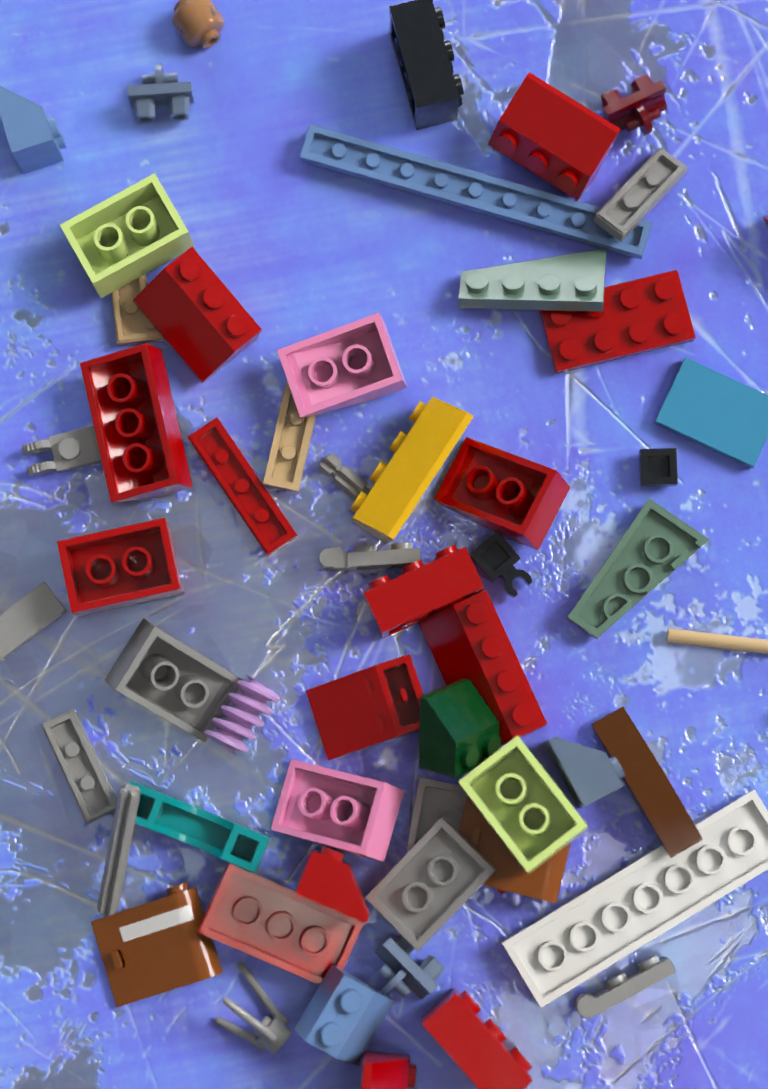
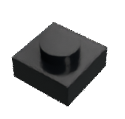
M676 448L639 450L640 487L677 486Z

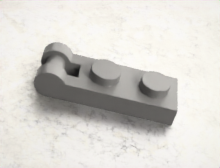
M657 954L638 963L637 966L640 970L627 977L622 972L606 980L604 983L607 988L594 995L585 992L580 993L574 1001L575 1009L585 1018L594 1017L674 974L676 970L669 958L664 956L659 959Z

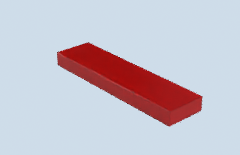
M218 417L187 437L267 556H270L298 537Z

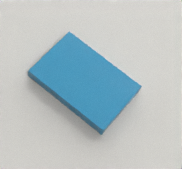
M685 357L654 423L747 467L753 468L768 438V395Z

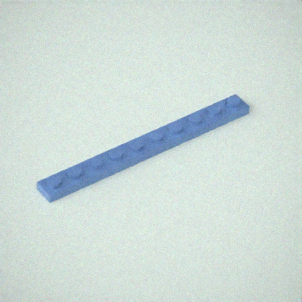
M312 124L309 126L300 154V161L599 248H606V250L641 259L652 225V222L642 220L620 242L593 221L595 214L601 209L600 207Z

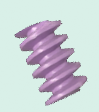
M248 675L247 677L250 679V682L238 680L236 683L242 694L230 692L228 695L234 706L222 705L220 707L226 718L214 717L212 719L218 731L205 730L204 732L206 737L236 755L234 753L235 750L242 752L248 750V747L242 740L243 738L252 740L256 738L255 733L250 728L251 725L263 727L264 722L258 714L271 715L272 710L266 703L267 700L277 703L280 701L276 693Z

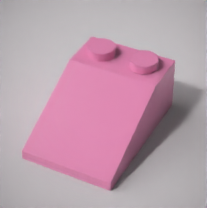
M380 313L277 350L301 419L375 400L408 388L386 324Z
M291 759L270 830L384 862L404 790L386 782Z

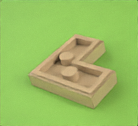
M146 274L112 292L118 346L166 341L133 302V299L147 286Z

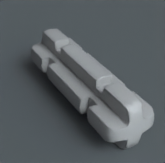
M334 454L327 455L321 461L319 469L326 476H332L334 478L333 482L353 499L357 498L361 491L365 494L369 493L368 483L347 465L343 467L341 465L342 461Z

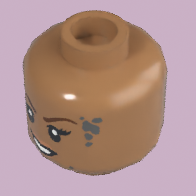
M179 0L176 3L172 23L189 47L202 46L206 49L220 40L221 36L219 33L223 29L225 21L212 0Z

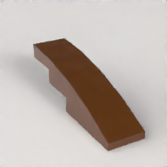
M624 707L591 724L593 731L610 758L615 756L625 773V777L622 778L669 857L672 858L702 841V836Z

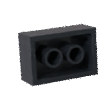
M413 0L389 6V32L416 130L457 120L458 107L463 106L461 95H464L462 81L459 74L453 75L452 62L455 59L450 40L444 41L443 28H445L443 13L441 7L434 8L433 0Z

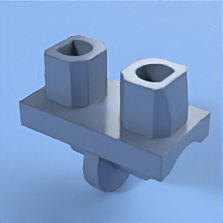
M162 63L155 64V74L142 75L143 85L127 86V97L131 108L134 109L138 123H152L156 121L155 106L168 105L170 120L182 121L189 119L190 103H195L191 81L178 82L177 73H164Z
M401 934L393 939L390 937L374 952L385 963L378 970L387 980V983L381 988L385 995L395 988L404 998L412 990L422 1000L438 986L435 982L441 975L444 967L431 955L426 957L418 966L409 957L415 948Z

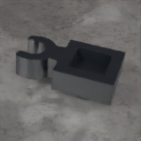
M498 531L469 554L471 559L492 583L501 576L504 580L506 593L513 598L518 595L517 591L512 587V581L515 578H521L528 586L532 583V578L526 571L517 570L513 566L521 558Z

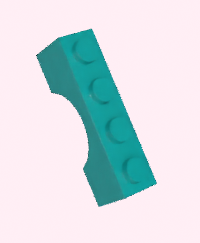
M130 782L131 786H137L141 791L135 824L187 843L251 872H258L271 837L138 782Z

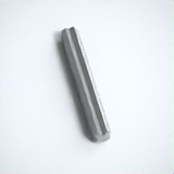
M123 784L118 791L97 904L98 912L108 916H112L119 909L141 794L139 787L131 786L130 784Z

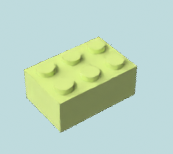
M155 173L60 224L100 298L109 295L180 256L189 248L195 247L189 231Z
M516 736L458 781L528 874L532 873L588 829V825L519 736Z

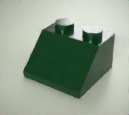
M463 678L420 697L419 768L456 778L475 769L500 749V722L470 679Z

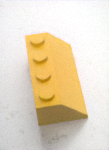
M433 396L426 404L420 401L408 418L414 423L407 434L400 431L389 447L394 454L387 464L380 461L369 479L375 483L369 493L365 494L361 491L351 505L350 510L355 513L350 521L385 544L394 540L474 416Z

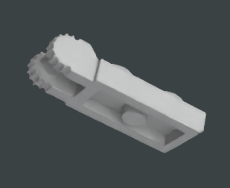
M94 425L50 436L47 440H39L22 446L23 455L30 456L52 450L54 461L36 463L29 466L27 472L30 477L56 471L63 473L102 463Z
M413 543L391 544V550L377 551L376 545L355 546V552H346L340 546H332V548L328 547L324 548L323 551L321 550L318 559L323 569H326L327 572H332V570L340 572L404 568L411 563L421 560L420 548H413Z

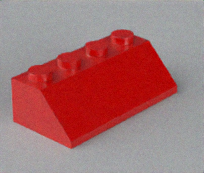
M144 343L81 362V371L111 503L161 497L193 488L162 349Z
M487 590L459 601L419 622V626L446 686L463 678L471 680L500 722L499 737L501 739V746L507 744L516 736L520 738L548 725Z

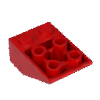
M410 654L306 690L328 761L419 731L420 697L424 694Z

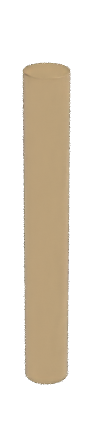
M672 628L667 630V643L768 654V640Z

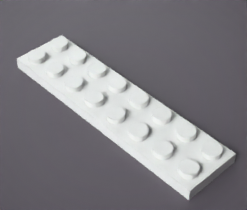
M755 789L695 824L702 836V841L672 858L669 857L664 847L660 845L501 942L540 1008L768 870V810Z

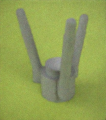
M239 962L237 964L238 969L273 1018L271 1019L266 1015L259 1022L232 1000L224 998L223 1004L252 1026L254 1030L250 1033L221 1017L215 1018V1023L252 1043L259 1050L263 1051L266 1049L274 1055L292 1033L285 1026L289 1019L278 1011L245 964Z

